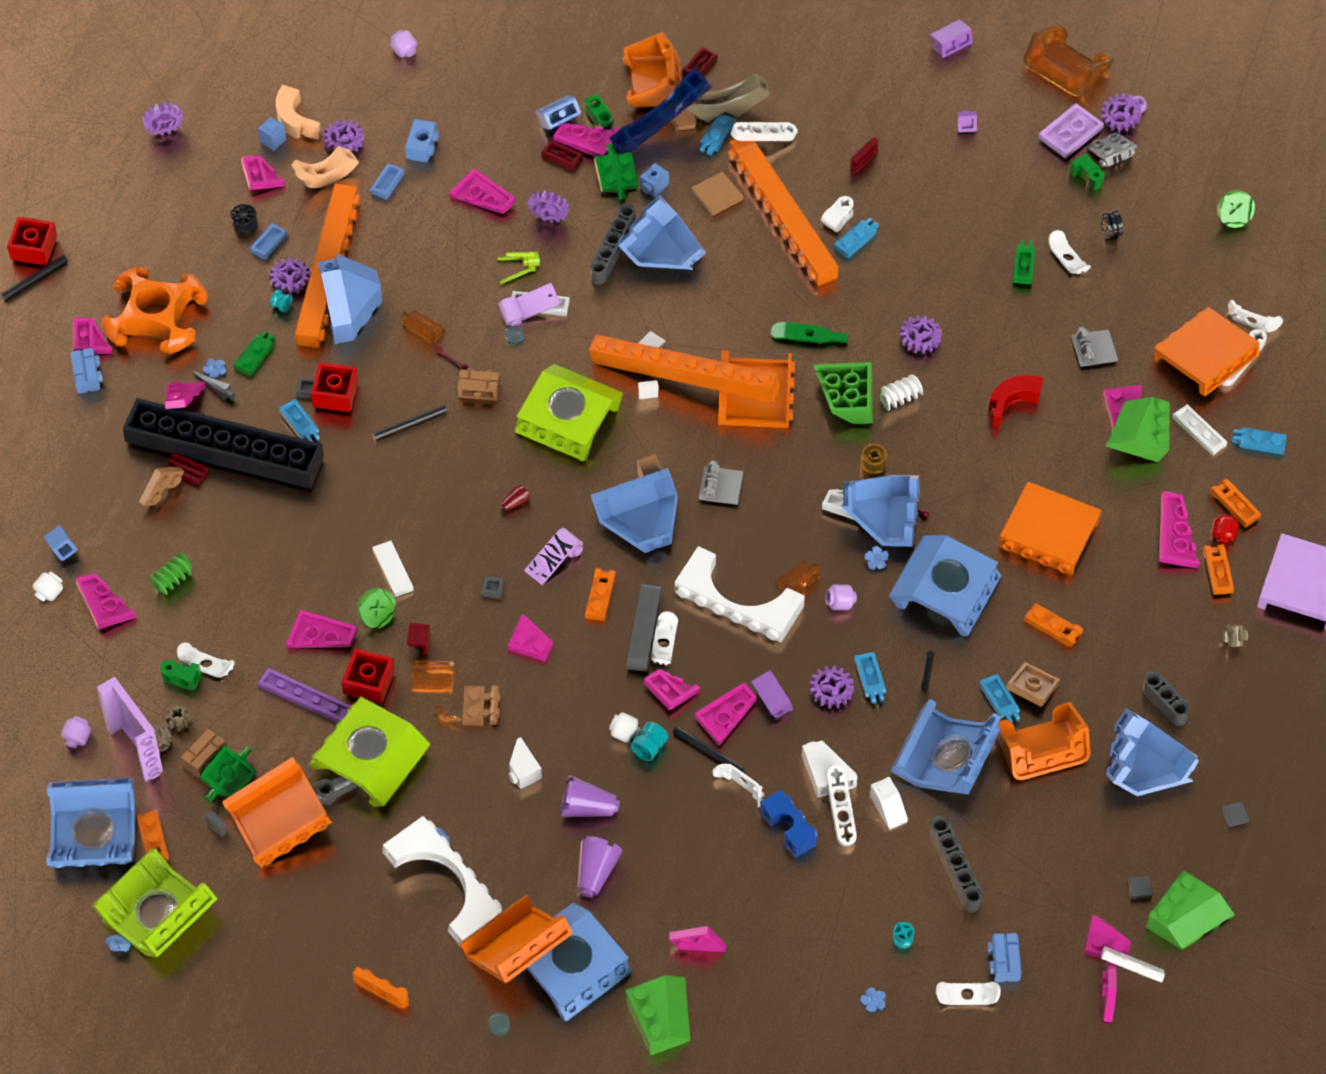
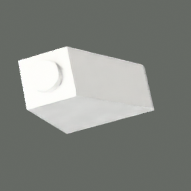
M812 741L802 746V758L817 798L829 795L826 773L834 765H839L845 770L848 789L857 787V774L823 741ZM836 770L831 775L836 780V784L832 785V788L843 786V783L838 784V778L841 774H837Z

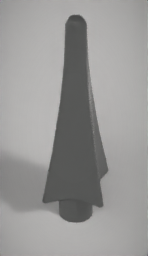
M197 371L193 372L197 378L205 381V384L223 401L226 397L231 400L235 397V392L230 390L231 384L213 379Z

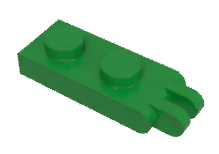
M1021 239V244L1016 247L1013 283L1032 285L1036 247H1032V240H1029L1028 246H1024L1025 240Z
M263 331L261 335H255L234 362V369L251 376L274 346L273 340L275 335L270 334L268 336L267 331Z

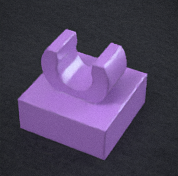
M962 110V112H958V132L977 131L976 111Z

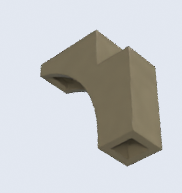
M754 73L746 80L723 90L714 92L686 91L682 94L683 106L688 112H692L699 119H703L708 123L723 112L738 118L769 96L770 90L767 81Z

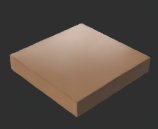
M723 172L691 187V192L711 216L743 200V195Z
M1024 662L1007 683L1006 689L1042 707L1059 686L1061 680Z

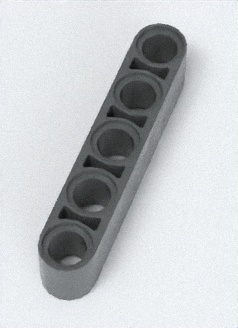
M623 204L616 213L590 264V280L592 283L600 285L607 281L622 251L618 246V241L630 231L628 228L636 219V209L633 205Z
M641 584L627 659V669L648 671L662 595L661 585Z
M936 816L933 818L930 828L932 842L963 908L967 912H977L981 908L982 890L949 820L944 816ZM945 845H950L951 848H946V847H944V846H945ZM966 880L968 881V883H962L960 881ZM968 898H975L976 901H971Z

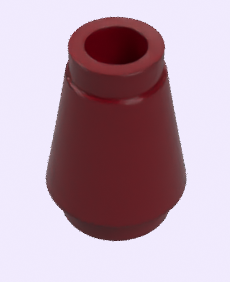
M520 484L518 487L515 486L500 502V505L507 512L527 502L530 495Z

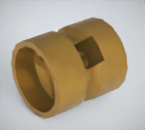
M869 444L862 450L860 471L866 479L885 475L887 452L883 446Z

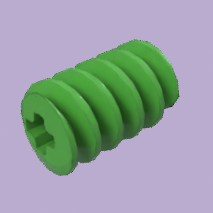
M178 553L177 557H173L171 562H166L165 567H160L158 571H155L152 576L148 577V580L158 592L167 595L166 588L174 589L172 583L177 586L180 585L178 578L183 581L186 580L184 573L189 576L192 575L190 570L192 564L184 554Z

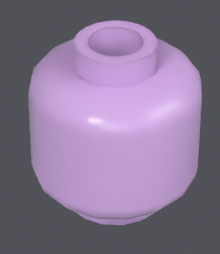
M399 30L392 35L390 46L399 57L407 56L409 58L416 53L417 40L409 31Z
M833 584L827 589L825 600L832 610H850L853 603H856L857 595L848 584Z
M74 716L73 719L66 721L61 732V737L66 741L65 745L76 749L77 746H84L87 743L91 733V727L88 725L89 722L87 720Z

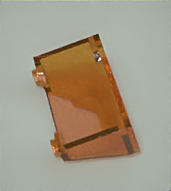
M1056 22L1034 32L1024 55L1025 65L1074 96H1081L1086 93L1110 69L1115 59L1111 55L1102 52L1097 54L1093 61L1065 44L1068 36L1067 31Z

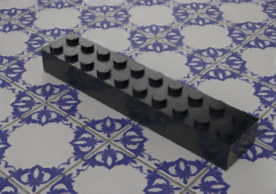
M136 398L123 427L126 443L170 454L176 453L186 458L310 489L324 458L321 443L179 408L166 409L163 404Z

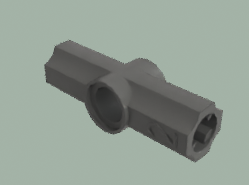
M338 775L330 780L322 779L318 781L313 789L322 804L330 805L336 800V797L357 788L358 785Z

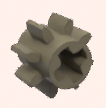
M1241 624L1227 625V631H1222L1223 641L1228 642L1230 647L1243 646V640H1248V630L1243 629Z
M177 704L171 709L168 708L169 715L165 716V721L169 723L170 730L174 728L180 731L185 727H189L187 721L191 720V714L188 713L187 707L182 708Z
M161 726L153 727L159 752L166 750L170 746L169 742L172 741L169 729L165 728L163 730Z

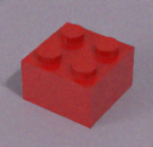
M18 216L7 244L10 260L46 266L57 239L55 223Z
M319 362L311 391L312 406L351 412L359 382L357 367Z
M355 648L341 682L343 695L358 699L363 697L370 702L382 704L395 672L394 658Z

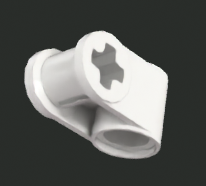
M848 196L838 198L825 211L821 218V223L835 232L841 231L844 225L853 217V200Z

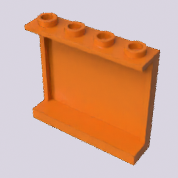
M1208 307L1204 311L1199 312L1192 320L1186 322L1176 332H1172L1164 341L1159 342L1154 347V361L1157 362L1161 358L1166 360L1198 383L1199 393L1206 396L1259 356L1260 342Z
M722 350V362L777 373L780 389L774 403L720 391L718 425L788 428L789 420H793V409H789V405L793 404L794 393H790V388L794 389V377H791V373H795V361H791L792 353H789L788 360L729 358V350Z
M1027 482L1000 535L999 547L1006 551L1020 554L1024 558L1038 561L1042 565L1058 569L1062 573L1073 575L1075 565L1094 527H1097L1100 521L1102 510L1034 483Z
M294 757L222 801L252 852L253 860L260 867L269 865L275 858L281 854L288 853L292 847L307 841L311 835L323 831L327 825L332 823L302 767Z
M525 895L461 942L460 946L468 961L507 983L572 935L573 932L565 916L560 914L556 918L551 917L534 907L528 895Z

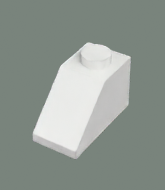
M518 738L509 763L510 772L508 776L513 784L516 783L521 790L542 779V770L522 738Z
M890 777L871 784L870 798L888 829L890 830L908 822L900 794Z

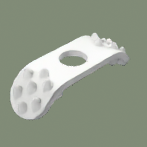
M1055 230L1050 234L1049 245L1052 252L1070 273H1077L1079 275L1082 271L1085 273L1091 268L1069 246L1062 231ZM1069 254L1073 257V260L1068 261L1064 259L1063 255Z
M1234 300L1229 301L1228 314L1237 323L1261 329L1264 332H1272L1277 330L1283 322L1280 316L1274 318L1271 316L1264 317L1241 309V306L1236 305ZM1252 317L1257 320V323H1252L1247 318Z
M665 611L659 615L651 652V660L654 663L659 662L660 665L664 663L665 666L671 664L678 618L673 612ZM661 638L668 640L669 646L661 647L658 644V640Z
M187 642L181 643L177 648L179 660L188 667H190L191 663L199 664L201 672L219 678L228 675V672L233 670L235 664L233 660H221L193 648ZM204 660H209L212 662V665L210 667H203L200 663Z
M720 764L713 769L714 777H724L727 780L733 779L753 793L752 797L758 802V807H760V801L764 800L762 799L764 793L761 792L762 786L731 764Z
M939 982L936 987V994L940 1003L945 1005H989L997 1002L999 999L1000 986L996 982ZM963 989H971L974 994L973 998L970 1000L963 999L961 996Z

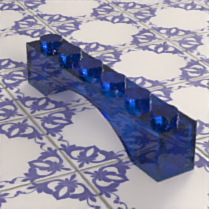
M695 68L680 81L664 101L643 117L623 126L609 138L620 153H632L712 88L700 71Z

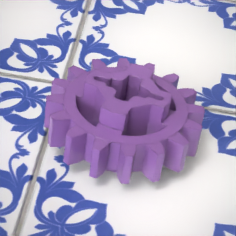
M1122 93L1121 97L1115 94L1114 99L1108 97L1109 103H1103L1104 108H1101V113L1103 114L1101 115L1102 121H1105L1106 127L1110 126L1111 131L1117 128L1119 133L1121 129L1128 132V127L1134 129V123L1139 124V117H1142L1141 105L1138 104L1137 98L1133 100L1131 94L1128 97H1125V93Z
M162 102L160 106L156 103L155 107H149V112L145 111V116L142 117L145 130L147 129L148 133L153 132L154 135L160 133L161 136L164 135V132L171 134L172 130L176 131V126H181V121H184L181 108H178L177 104L173 106L172 102L168 105Z
M345 119L341 123L336 120L335 125L330 123L329 128H325V133L323 134L324 145L328 147L329 152L335 150L338 146L357 152L358 147L363 146V129L359 128L358 123L353 125V120H350L349 123Z
M544 190L543 193L537 191L536 194L532 193L528 201V209L531 210V214L537 215L536 218L541 217L543 221L549 220L553 223V220L560 222V219L565 220L569 211V204L565 203L566 199H560L561 195L555 196L554 192L547 193Z
M291 257L288 258V261L282 258L280 264L275 262V268L271 267L269 278L271 286L275 287V291L279 289L283 291V294L289 292V295L292 296L293 292L300 294V289L306 290L311 272L309 266L305 265V261L299 263V258H296L294 261H292Z
M919 315L916 316V319L909 317V322L904 321L903 326L900 328V340H902L903 346L908 345V351L914 349V353L917 354L918 350H921L922 354H925V350L932 352L933 347H938V343L941 342L942 329H939V323L934 324L933 318L927 320L926 315L923 319Z
M825 666V671L818 669L817 675H812L810 695L814 696L815 702L821 701L820 706H824L826 703L829 709L834 704L839 708V703L846 705L847 699H852L854 680L850 679L849 672L843 673L844 668L838 671L836 666H833L832 670Z

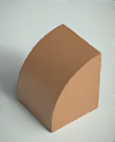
M656 454L637 460V474L639 478L662 470Z

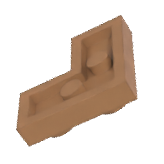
M180 467L156 468L139 502L144 506L156 505L161 499L164 488H176L179 485L184 470Z

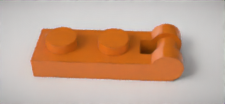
M1228 479L1222 480L1220 485H1214L1209 489L1211 496L1217 498L1245 528L1261 518V513Z
M1219 544L1217 547L1203 546V554L1206 559L1213 595L1233 593L1234 586L1224 544Z
M602 568L595 569L585 611L586 619L605 622L616 571L610 570L608 572L602 571ZM601 578L608 579L607 583L600 582Z
M1037 603L1032 606L1024 617L1025 622L1068 647H1072L1076 642V637H1080L1083 633V629L1079 625L1071 624Z
M157 809L136 814L146 854L152 848H155L157 851H161L160 855L166 862L170 861Z
M357 966L353 971L355 984L399 1008L408 1006L409 999L406 988H396L391 982L386 979H379L368 969L363 970Z

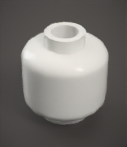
M51 571L49 573L44 572L33 584V589L36 591L34 595L42 602L45 600L54 601L63 590V585L61 584L63 581Z
M623 712L619 715L615 714L609 726L612 737L625 743L630 742L632 738L635 739L641 728L637 727V718Z

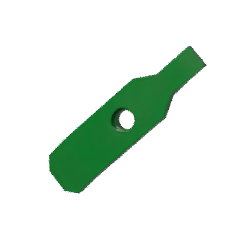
M777 322L771 329V336L775 340L789 339L818 344L826 342L847 343L848 334L832 332L822 326Z

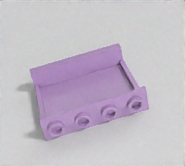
M1281 533L1257 608L1265 610L1268 603L1326 621V547Z
M113 677L97 686L106 729L110 735L123 729L137 748L143 778L146 782L149 779L158 777L163 772L155 731L118 680Z

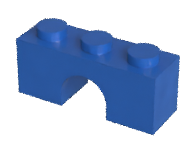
M779 790L760 801V813L771 827L778 823H787L792 827L784 832V844L795 858L816 846L818 835L812 825H808L804 814L800 810L797 811L789 795H785L782 790Z

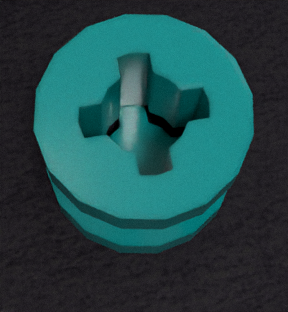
M277 289L271 296L269 304L272 308H279V311L286 313L292 305L293 297L289 294L285 295L283 291Z
M908 922L896 924L892 937L895 946L903 949L910 947L914 940V927Z

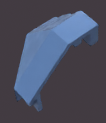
M659 194L643 209V214L628 228L630 231L619 239L618 246L637 266L693 270L692 265L706 251L677 212Z
M336 254V259L318 262V267L331 319L330 330L334 344L353 341L356 338L360 328L365 326L372 317L376 307L381 305L382 294L380 281L375 269Z
M669 468L591 494L600 524L644 553L672 544L678 495Z
M888 475L843 482V503L841 507L882 546L912 547L915 543L914 527L917 525V502H919L920 496L919 476Z
M1126 708L1114 727V733L1117 736L1116 741L1111 744L1109 757L1112 758V764L1107 767L1106 772L1109 779L1114 784L1136 796L1192 782L1193 780L1189 775L1197 766L1198 756L1156 725Z

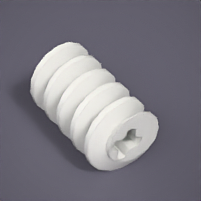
M911 374L908 378L904 377L901 381L897 380L894 384L890 383L887 387H881L880 399L884 408L890 411V404L893 408H897V401L900 405H903L904 398L907 402L911 401L910 396L917 399V393L923 396V389L919 379Z

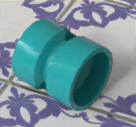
M647 722L640 731V736H636L630 747L638 757L651 761L659 752V748L668 740V734L660 725L654 722Z

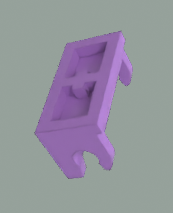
M959 19L930 34V39L936 43L932 47L944 58L972 44V29Z
M771 670L751 681L769 712L775 718L793 711L790 700Z

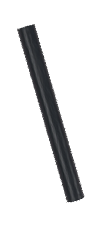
M62 255L1 293L2 299L5 301L67 262L66 256Z
M442 405L374 432L373 437L376 441L446 413V406Z
M676 726L673 733L720 763L731 764L741 772H744L745 768L680 727Z

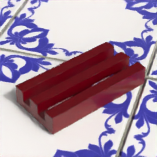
M702 47L682 69V74H687L689 78L693 77L694 81L698 82L718 59V54ZM706 53V55L697 63V65H696V66L694 67V69L691 71L690 69H691V68L696 64V62L703 56V54Z
M871 138L850 159V171L856 174L878 152L879 140L877 138Z
M550 140L542 150L541 157L574 171L575 166L579 164V160L583 159V154Z
M176 453L172 454V458H169L168 464L164 466V468L180 467L184 470L181 478L196 485L201 483L208 472V467ZM187 473L194 474V475L198 476V478H197V477H194V476H192V475H190V474H187Z

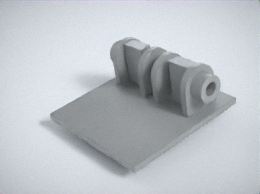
M1112 133L1108 137L1095 140L1092 144L1086 146L1087 149L1101 157V160H1099L1100 166L1105 168L1133 157V154H1135L1134 148L1137 147V145L1119 133Z
M1079 327L1077 334L1071 335L1080 367L1118 361L1109 329L1088 332L1085 327Z
M711 461L708 466H704L698 500L738 505L744 471L720 468L717 461Z

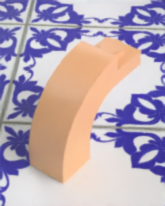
M282 85L276 97V110L278 120L285 126V132L296 139H299L302 134L318 140L321 136L320 122L302 117L295 112L301 103L300 91Z
M338 146L322 162L308 164L295 160L291 166L296 171L295 175L303 180L307 187L321 188L344 178L359 162L351 150Z

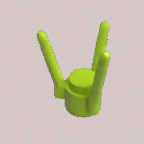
M507 252L506 256L498 257V261L522 260L523 266L528 267L500 281V284L502 285L524 274L536 271L535 267L540 266L538 252Z

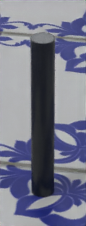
M927 651L921 680V689L923 690L929 688L935 655L933 651Z

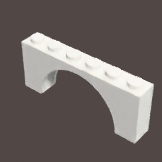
M698 546L675 581V593L682 598L694 601L701 607L713 610L718 615H724L735 623H741L754 632H760L771 640L782 642L804 608L805 596L786 588L779 597L763 605L744 606L735 604L724 598L713 585L711 574L716 565V554Z
M422 816L383 844L382 853L395 868L408 861L426 859L447 866L457 875L464 889L465 903L457 918L449 924L448 933L460 946L461 942L501 914L502 906L496 899L493 900L490 897L487 887L475 879L476 875L473 870L465 867L461 856L456 851L453 852L450 849L447 839L444 836L440 837L436 832L433 822L431 820L427 821Z

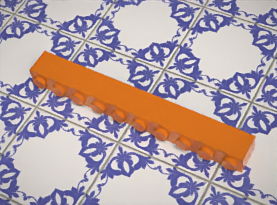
M736 139L730 141V150H728L730 159L735 161L738 171L741 174L743 173L748 186L753 188L756 198L763 203L765 212L771 215L773 224L781 230L783 239H787L791 251L796 253L801 266L806 268L810 280H814L816 285L820 286L837 279L838 265L756 142Z
M334 185L295 332L296 345L319 348L321 341L325 339L326 331L324 328L329 324V309L318 262L336 259V254L345 257L344 251L348 250L349 247L348 235H352L353 231L352 220H356L357 210L355 208L356 205L359 206L361 196L357 192V186Z
M596 334L589 348L592 363L768 402L774 403L780 389L777 373Z

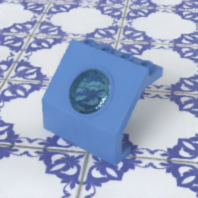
M947 535L923 536L889 597L898 609H905L909 601L917 602L945 616L952 622L961 636H968L1002 575L996 568L997 561Z
M574 902L553 917L556 918L560 914L565 916L573 934L526 968L551 997L561 1019L564 1021H568L632 973L627 962L629 957L590 911Z

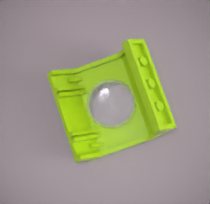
M553 364L542 371L516 417L519 418L515 432L581 461H585L588 458L594 435L609 410L618 411L623 392Z
M360 697L348 709V714L345 718L337 723L334 732L324 740V745L321 749L313 754V760L309 765L314 770H332L357 784L371 797L368 802L373 807L385 806L431 744L411 723Z
M152 848L92 906L102 917V922L127 939L141 953L147 956L158 957L217 900V897L205 883H201L197 887L193 886L175 872L155 848Z

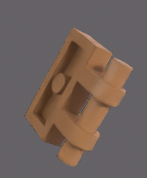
M464 686L463 725L483 726L484 719H489L491 725L497 724L500 717L498 702L501 700L499 686H491L490 693H485V686ZM484 703H490V708L484 709Z

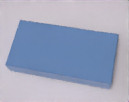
M387 163L370 188V194L387 200L405 174L404 169Z
M271 223L250 247V252L267 260L287 237L288 232Z

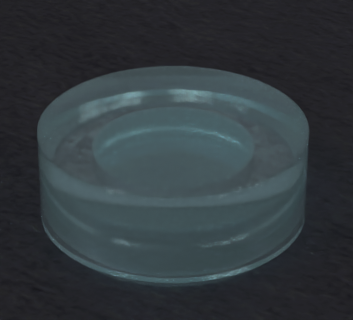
M510 326L505 331L506 342L511 345L521 344L524 341V330L519 326Z
M503 1013L493 1014L488 1021L490 1032L496 1036L505 1035L510 1029L508 1016Z

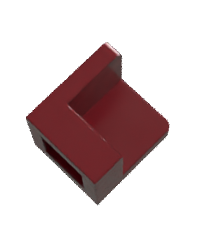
M409 623L407 645L423 647V654L428 655L431 636L430 624Z

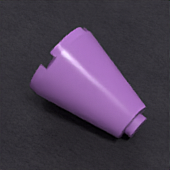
M568 776L566 783L569 786L564 789L561 817L612 816L614 812H618L620 801L616 800V795L574 776Z
M586 836V839L582 838L577 886L582 896L592 898L593 895H598L622 854L623 850L620 846L614 844L612 847L607 844L608 840L598 837Z

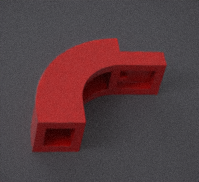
M1019 375L1001 382L992 392L988 410H991L990 419H993L992 427L1000 429L1004 411L1010 404L1018 401L1038 404L1044 377Z

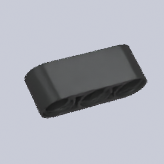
M1155 671L1148 672L1144 677L1142 686L1144 695L1172 724L1177 726L1184 725L1187 722L1190 710L1189 704L1161 674Z

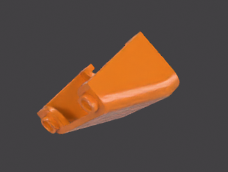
M663 32L623 48V62L626 67L629 66L632 72L633 89L628 90V95H626L629 105H633L635 108L674 106L684 102L682 98L683 86L679 56Z
M1071 702L1054 708L1052 712L1053 721L1016 731L1011 721L1002 720L998 722L1001 730L997 740L1010 772L1015 779L1025 780L1079 765L1089 759L1091 754L1089 728Z

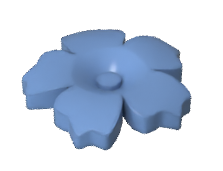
M213 358L208 359L207 366L203 367V372L213 379L226 373L223 360L215 362Z
M873 546L872 551L864 554V559L870 560L867 562L869 569L874 570L876 566L878 569H884L887 566L885 561L888 560L889 554L887 551L882 552V549L878 546Z
M121 935L109 936L105 940V943L109 944L110 950L127 952L131 945Z
M874 987L868 988L865 995H861L860 1002L863 1006H866V1011L875 1012L876 1008L878 1010L885 1008L884 999L886 995L885 992L880 990L875 992Z

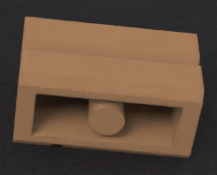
M472 368L460 370L458 397L497 401L500 385L499 372L493 370L476 371Z
M207 729L180 757L182 767L199 778L225 745L227 746L226 741L210 729Z

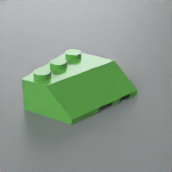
M872 362L813 365L832 414L852 424L873 423Z
M1155 397L1125 401L1118 415L1116 425L1112 429L1110 439L1106 443V447L1159 462L1169 451V402Z
M1183 870L1149 914L1146 927L1183 950L1211 929L1214 930L1225 920L1234 917L1235 914L1219 892Z
M664 975L625 990L626 1004L650 1056L690 1041L685 977Z

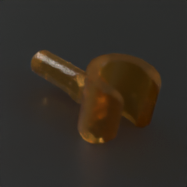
M442 706L436 707L439 714H433L440 723L446 720L462 722V717L446 713Z

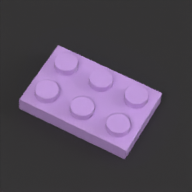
M1076 103L1041 131L1038 138L1066 159L1102 130L1104 123Z

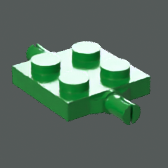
M611 143V145H606L608 154L594 157V163L601 193H617L619 202L622 203V201L625 202L627 200L625 191L638 188L639 183L631 152L615 153L614 144Z
M226 745L221 749L199 777L211 789L204 797L205 801L211 796L207 802L212 803L217 795L227 799L248 784L257 772L246 760L253 751L252 748L246 752L249 748L246 745L240 754L233 752Z

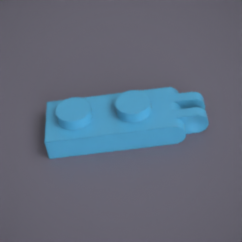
M723 113L719 115L702 138L700 152L704 153L707 148V155L711 156L714 151L718 152L730 135L734 124L737 123V119Z
M868 218L865 222L861 220L834 244V249L846 258H850L877 233L876 229L879 224L877 222L873 223L871 218Z
M296 399L279 407V413L300 439L312 442L311 436L315 441L320 439L317 434L319 429Z
M1242 428L1241 430H1233L1232 442L1239 444L1241 448L1284 455L1287 435Z
M875 652L854 656L865 697H870L871 703L874 704L876 703L875 696L878 695L879 701L884 702L883 694H886V688Z
M995 674L981 680L979 686L996 714L1001 717L1000 720L1005 719L1013 723L1012 716L1015 722L1020 721V716L1018 715L1020 709L1006 689L1000 676Z

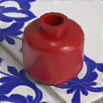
M1220 514L1219 517L1213 520L1211 535L1217 540L1218 544L1228 545L1229 542L1237 539L1239 523L1232 515Z

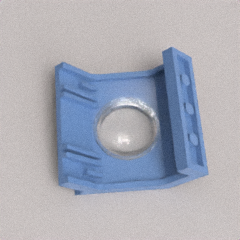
M929 699L922 707L890 771L916 787L969 795L1001 730L1000 725H998L1001 717L993 713L983 723L954 719L934 709L937 703Z
M133 778L49 783L47 797L50 796L51 835L50 850L46 857L47 866L62 868L65 866H101L135 862L136 802Z

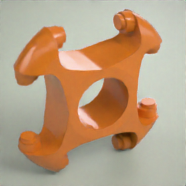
M140 265L133 267L115 279L114 290L116 292H122L126 289L132 291L129 301L119 317L113 318L110 315H105L102 318L101 326L106 336L117 347L126 346L128 337L125 335L159 338L164 340V342H161L160 351L169 353V355L188 347L195 341L196 330L193 328H178V321L190 300L194 299L200 305L206 303L208 294L203 284L192 273L183 275L181 283L147 280L149 269ZM153 304L167 306L162 312L156 314L142 312L147 306Z

